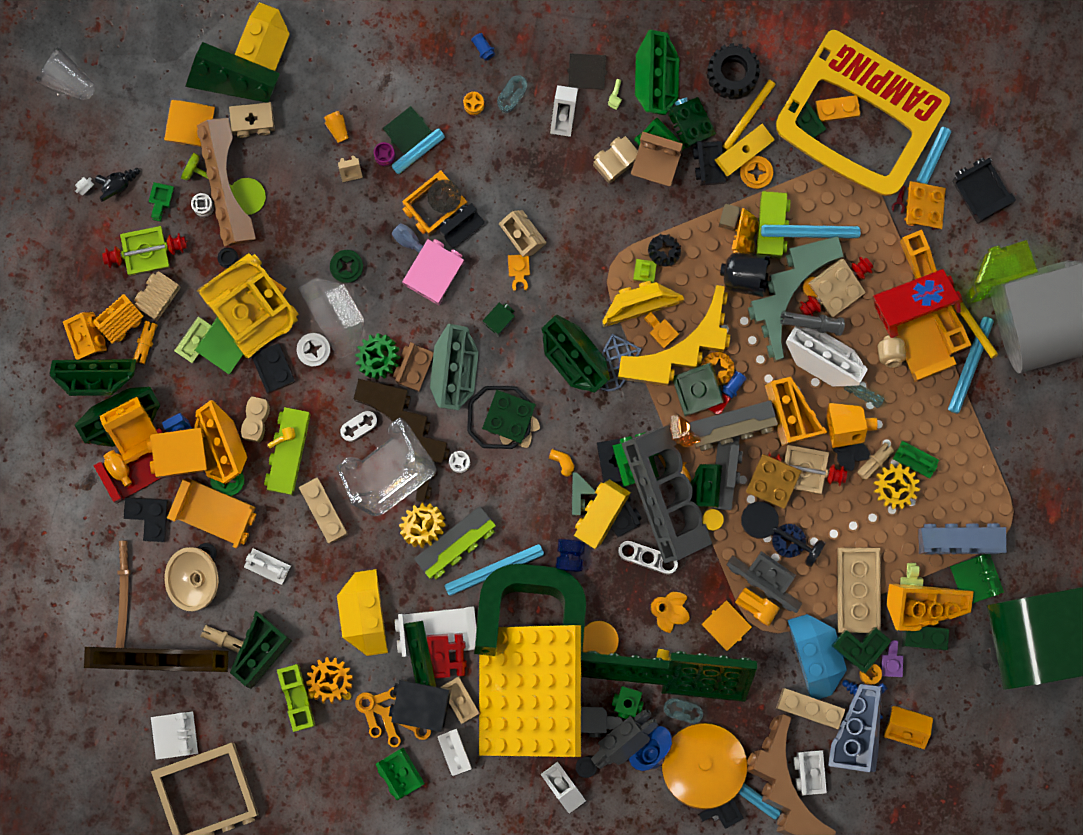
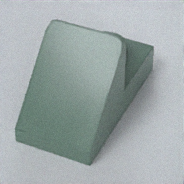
M573 473L572 516H581V511L585 512V499H581V495L597 496V494L578 473Z

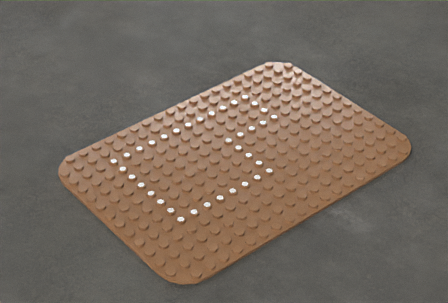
M826 166L764 191L787 193V199H790L791 203L790 212H786L785 220H789V225L858 226L861 229L859 238H839L844 256L842 259L845 260L852 271V262L858 264L860 262L859 257L867 258L873 265L871 269L873 273H865L864 280L857 278L866 293L833 317L835 319L838 317L844 318L845 327L842 335L836 336L835 333L825 332L855 350L863 365L868 369L859 385L832 387L797 366L786 344V340L795 327L792 325H782L781 343L784 355L783 360L774 362L773 358H769L766 347L769 346L768 338L763 337L761 329L764 323L755 324L754 319L750 320L748 308L751 307V301L774 296L773 293H769L767 286L764 297L733 292L725 286L724 276H720L722 263L726 264L728 257L733 254L731 249L733 240H736L734 235H737L735 229L732 231L718 227L724 207L633 243L618 253L610 265L607 278L611 303L615 296L620 294L619 290L631 287V290L639 288V284L643 282L633 281L636 259L652 261L648 254L649 243L653 237L655 238L660 234H670L671 237L677 238V242L681 245V256L671 266L656 265L654 283L657 282L683 296L684 302L652 313L660 323L666 319L679 335L663 349L649 334L653 328L644 320V317L648 314L620 322L627 341L642 349L639 356L652 355L670 349L687 338L706 316L712 303L716 285L725 286L724 292H728L726 305L722 304L721 313H725L724 324L719 325V328L727 329V334L730 335L729 347H725L722 353L728 355L733 361L734 374L736 371L740 372L747 380L737 391V396L729 400L722 413L769 401L765 385L771 381L791 376L804 396V400L810 409L814 411L816 418L821 426L826 429L827 433L788 445L829 452L826 467L828 471L833 464H835L836 469H841L837 461V453L831 447L826 420L829 403L861 406L864 409L865 418H877V430L867 431L863 444L868 448L871 455H874L884 443L889 444L888 448L890 446L893 448L894 453L883 462L882 468L885 467L889 470L890 464L897 468L899 462L893 460V457L901 441L939 459L938 466L930 479L909 468L908 472L910 474L916 473L913 479L919 480L915 487L919 488L920 491L914 492L917 498L915 500L910 498L911 505L908 506L904 503L903 509L896 505L893 510L891 509V504L884 507L885 501L883 499L877 500L880 494L873 492L878 489V486L873 485V482L879 481L876 477L878 473L883 475L882 468H878L867 480L862 479L858 475V470L869 459L855 461L853 471L844 469L847 471L846 482L841 483L840 487L838 482L835 481L829 485L827 478H824L822 494L793 489L785 509L746 492L762 454L768 456L770 452L771 457L775 458L780 454L782 461H784L787 445H781L777 428L775 427L773 432L762 434L761 431L753 433L754 437L742 440L740 437L739 451H743L742 463H737V472H740L739 485L735 484L732 509H715L721 512L724 521L718 530H708L735 601L743 589L747 588L762 599L765 598L780 608L770 626H767L754 618L753 614L738 605L746 620L762 631L777 634L790 631L788 619L808 614L820 620L837 613V548H880V593L883 594L888 592L889 584H900V578L907 577V563H916V566H919L918 577H925L978 555H919L918 529L924 528V524H936L937 528H945V524H958V528H966V524H979L980 528L987 527V524L998 523L1000 527H1006L1007 534L1011 528L1014 513L1010 493L968 395L966 394L959 413L955 414L948 410L960 378L956 367L954 366L915 382L906 360L902 362L901 366L895 368H888L880 362L877 346L880 341L884 340L885 336H888V333L874 308L873 295L915 280V277L900 244V236L882 195L841 176ZM762 192L730 204L740 207L738 217H740L742 208H745L757 217L759 222ZM758 231L754 235L755 247L751 254H756ZM784 237V241H787V252L783 253L781 259L770 258V265L767 266L766 273H769L768 281H770L769 277L772 274L792 270V267H788L786 255H788L790 248L829 238ZM662 244L663 246L659 251H664L668 255V251L672 248H666ZM834 263L822 267L809 277H817ZM803 283L800 284L792 295L786 307V312L802 314L799 309L801 306L800 301L804 303L808 301L807 296L802 290ZM822 304L820 313L817 311L813 312V316L816 317L827 315L829 318H832ZM630 346L631 351L636 350V348ZM699 349L702 352L701 363L707 355L719 351ZM720 360L713 366L716 377L720 371L726 370L720 367ZM671 366V369H675L674 376L691 370V368ZM669 381L668 386L645 383L662 425H670L674 436L678 437V444L674 445V447L679 451L682 461L687 462L685 467L692 480L695 477L699 464L716 463L718 443L712 444L713 448L701 451L700 448L695 449L689 422L715 416V414L706 409L685 417L673 381ZM894 473L887 475L884 480H892ZM903 475L904 481L910 484L909 480ZM897 481L896 483L890 485L891 487L895 488L896 492L897 490L902 488L898 485ZM883 489L885 495L890 498L889 492ZM901 493L899 500L906 498L909 493ZM754 502L768 503L778 514V528L784 524H794L803 530L807 546L813 548L818 540H823L826 544L811 568L805 564L809 554L805 550L792 558L783 557L773 547V534L765 539H756L744 531L741 525L743 510ZM699 507L702 517L706 511L712 508ZM781 537V539L786 541V549L790 546V544H794L786 538ZM762 551L794 573L796 577L785 592L802 603L798 612L786 610L782 603L767 597L763 590L750 585L743 576L734 574L726 565L731 556H735L750 567Z

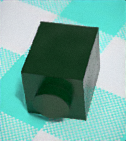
M499 302L482 322L499 337L514 321L515 316L513 313L515 311L508 304L502 305Z

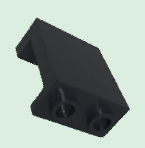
M984 157L973 163L974 167L969 170L966 167L955 173L956 177L952 180L977 224L1016 201L1013 193L1009 194L994 169L991 157L986 160Z
M403 679L399 680V684L395 683L393 696H396L395 704L390 706L389 717H392L391 722L438 732L444 731L452 689L409 682Z

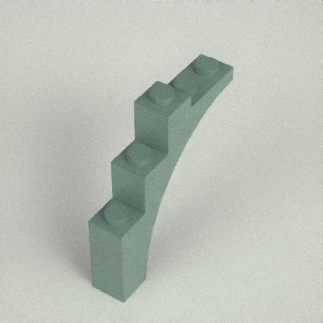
M838 236L790 248L788 255H786L788 267H792V270L772 274L769 277L770 281H767L768 291L773 293L774 296L751 301V307L748 308L750 320L754 319L755 324L764 323L761 326L763 337L768 338L769 346H766L769 358H773L774 362L782 361L784 358L781 343L782 324L780 320H783V318H780L781 313L786 310L792 295L800 284L812 273L844 257Z

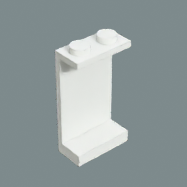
M475 607L398 614V619H395L396 632H400V640H397L398 653H402V657H410L404 624L422 620L426 638L427 635L448 634L449 642H454L455 633H463V641L466 642L464 651L475 649L477 628Z

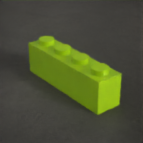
M284 407V411L279 413L278 424L281 425L279 433L275 432L274 440L283 436L282 429L287 427L294 428L295 438L277 444L275 453H271L269 458V465H272L271 472L266 474L264 482L268 491L290 496L294 495L311 416L309 412Z

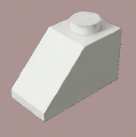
M557 85L550 134L571 137L578 88Z
M558 762L541 774L568 813H571L586 802Z

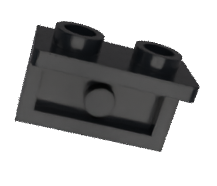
M697 141L696 147H693L694 160L698 159V168H695L696 180H700V186L726 183L725 173L715 161L716 158L723 154L722 141L705 143Z
M472 203L468 206L464 204L456 211L458 213L452 219L448 217L440 224V234L452 248L459 245L485 223Z

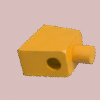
M829 403L826 420L832 448L863 443L867 431L877 430V418H865L863 407Z

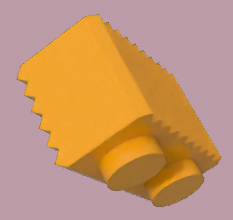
M123 294L109 308H106L102 314L96 317L93 323L113 344L121 341L129 329L137 327L144 316Z

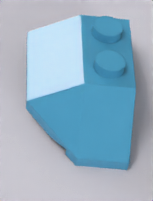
M808 614L788 619L787 622L809 697L818 700L831 696L847 671L843 656L832 647V644L838 638L836 630Z

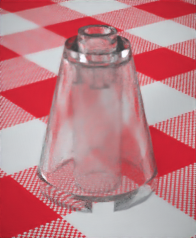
M58 47L42 68L40 76H37L35 80L40 85L81 101L85 98L89 100L95 92V89L92 88L94 83Z

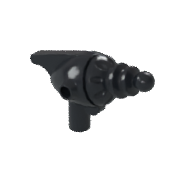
M134 168L133 171L131 169L126 170L124 174L121 172L111 173L107 178L97 175L95 182L103 185L101 189L103 195L100 196L101 202L115 194L120 195L121 192L125 191L129 181L132 182L136 178L135 175L140 173L139 168Z

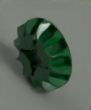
M341 250L332 257L330 271L332 276L341 283H351L357 280L363 272V262L356 252ZM341 260L347 264L352 262L350 266L352 273L347 270H341L343 268Z

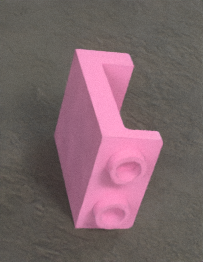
M428 239L402 283L439 306L460 267L464 265V260L462 259L463 255L457 251L451 250L450 252L444 249L445 245L440 241L434 239L432 242Z

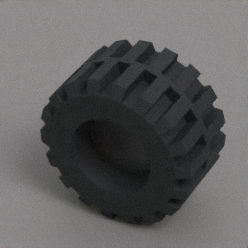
M730 43L727 47L723 45L710 58L707 79H709L710 87L713 86V91L715 93L719 92L723 98L728 96L729 99L733 100L734 97L740 99L743 95L747 96L758 82L760 62L756 59L757 55L750 52L751 49L749 47H746V49L742 47L743 44L734 46V43ZM727 62H738L744 67L746 75L740 81H730L723 76L721 72L722 66Z

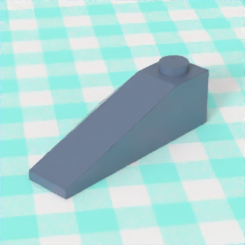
M859 685L849 706V711L840 725L836 738H834L831 744L829 766L864 772H876L882 687Z

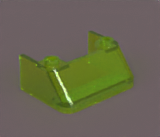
M1027 240L1000 248V245L987 249L988 253L979 260L980 262L975 269L965 297L968 304L990 298L991 292L998 285L1038 273Z

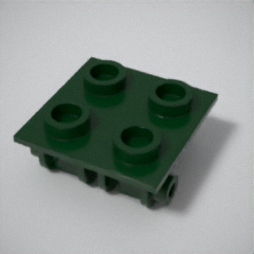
M699 97L668 110V117H670L672 123H677L673 127L680 128L676 133L682 132L679 138L686 148L694 145L697 141H702L716 134Z
M496 390L482 429L491 434H497L522 443L536 404Z

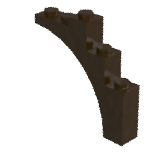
M358 379L353 398L354 401L370 406L384 414L397 425L406 437L413 451L417 466L418 486L416 502L425 504V500L430 499L432 487H429L430 479H435L437 471L434 463L443 465L444 460L448 461L450 448H447V442L424 437V434L428 435L431 422H427L428 417L404 411L405 408H409L411 396H408V390Z
M85 647L84 668L228 672L229 651Z

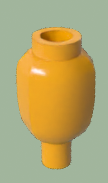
M114 450L106 453L103 456L105 459L104 465L111 476L116 480L122 481L125 487L131 485L132 481L128 477L129 467L125 464L122 455Z

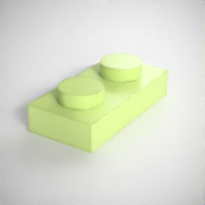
M197 317L174 351L193 363L198 356V353L194 350L211 325Z

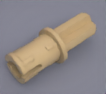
M884 443L874 455L869 456L870 459L858 470V475L862 479L867 480L878 468H882L883 462L894 453L891 446L888 448L889 444Z

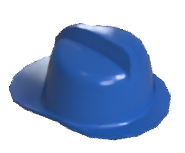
M657 726L648 735L650 737L649 742L629 758L631 765L636 770L646 771L656 769L662 765L672 745V736L668 729Z

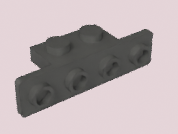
M740 437L734 438L733 443L721 446L720 442L717 445L715 464L722 465L719 508L711 507L712 509H732L735 484L739 485L740 472H737V463H742L743 451H739Z
M762 551L750 567L735 556H731L726 565L734 574L743 576L750 585L763 590L767 597L782 603L786 610L798 612L802 603L785 592L796 577L794 573Z

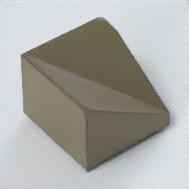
M725 204L718 227L733 231L737 223L740 207Z

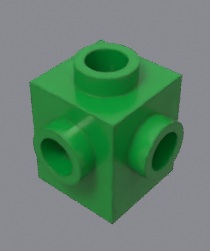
M621 686L620 693H615L611 705L615 706L614 711L618 712L617 716L627 719L629 716L635 717L636 713H641L644 703L640 701L642 692ZM625 700L631 701V706L629 708H626L624 706Z

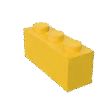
M610 479L605 483L601 482L595 491L597 494L595 500H591L585 508L587 514L584 518L581 517L575 526L577 531L574 536L594 549L602 544L631 492Z

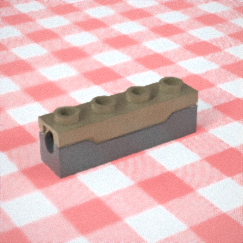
M770 400L689 422V428L695 449L700 448L701 451L713 448L712 444L721 442V446L733 443L734 438L749 439L754 437L753 433L760 431L762 434L771 433L778 423Z

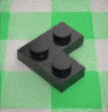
M125 498L123 519L144 520L143 541L165 543L168 500Z

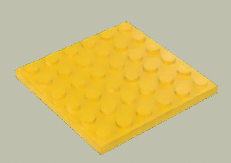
M581 625L498 627L496 655H479V756L581 757Z

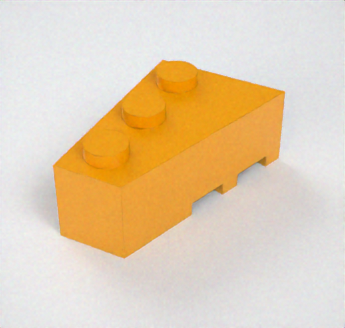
M791 376L771 381L765 385L768 399L772 402L775 418L777 419L778 425L776 428L782 446L819 437L827 433L826 429L821 426L816 418L814 411L810 409L804 400V396Z

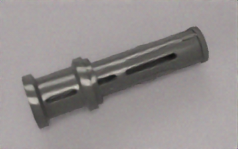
M783 311L780 318H784V320H780L782 325L817 329L819 333L830 332L835 333L836 336H841L845 327V321L842 317L837 319L829 318L827 315L816 317Z

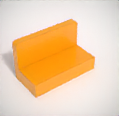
M892 706L890 720L885 729L884 737L925 749L931 736L933 718Z

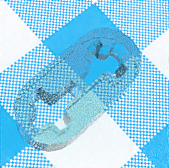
M516 75L509 80L497 99V106L500 111L509 113L516 107L527 90V82L524 77ZM519 81H521V82H522V83H521V86H522L523 88H522V89L518 88V89L516 90V92L513 93V92H512V91L514 90V84H513V83H514V82H515V83H518ZM511 95V106L506 105L505 107H503V102L501 100H507L508 97Z
M668 699L663 706L664 713L667 716L688 723H698L703 717V711L700 706L682 700ZM676 702V707L682 708V712L674 711L673 714H670L667 705ZM693 708H696L699 717H695L694 720L690 719V715L684 714L685 710L692 711Z

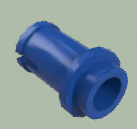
M479 33L471 39L480 53V58L487 61L495 55L494 48L490 47L483 33Z
M736 371L726 386L723 385L722 393L731 399L736 397L737 391L747 378Z

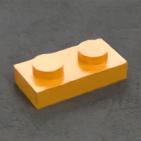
M856 95L815 102L817 116L821 122L860 117L858 97Z

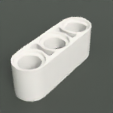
M632 541L623 542L618 550L621 559L662 574H672L678 566V562L673 561V569L665 570L662 567L663 558L660 551ZM626 545H630L634 549V554L630 557H626L622 553V548ZM645 552L653 554L654 561L647 564L643 562L642 555Z

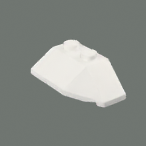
M795 326L786 340L796 365L832 387L857 386L868 370L855 350L826 333H819L817 329Z

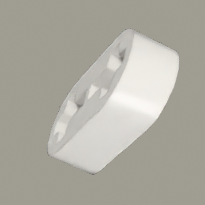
M371 411L362 412L341 427L340 433L342 438L348 442L359 439L376 427L377 417ZM364 416L373 417L371 426L365 424L360 427L359 424L365 421ZM358 426V429L353 432V437L345 436L347 427L353 429Z

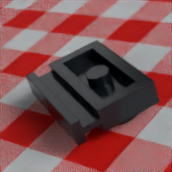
M279 343L251 356L267 394L295 382Z

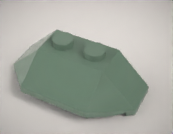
M447 324L434 346L430 389L439 408L459 410L474 394L479 351L469 334L468 327Z

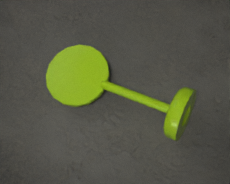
M192 154L182 173L181 179L189 180L194 172L208 179L206 172L197 168L200 161L198 154ZM241 178L234 182L233 185H230L237 203L247 215L258 212L264 206L266 199L265 190L257 180Z

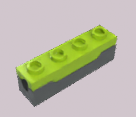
M479 506L441 536L438 541H435L415 557L414 560L430 580L433 577L437 580L446 572L444 568L449 564L453 567L462 560L460 555L465 551L468 553L472 552L479 546L477 542L480 539L484 538L486 540L495 533L493 529L496 525Z

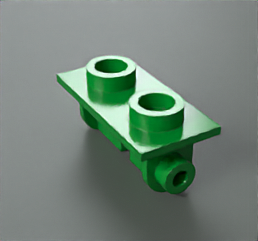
M901 441L893 457V460L906 467H910V469L929 479L933 472H935L939 459L904 441Z

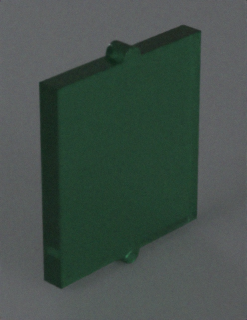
M411 106L382 128L391 139V143L395 144L403 155L432 133L424 123L423 117H419Z

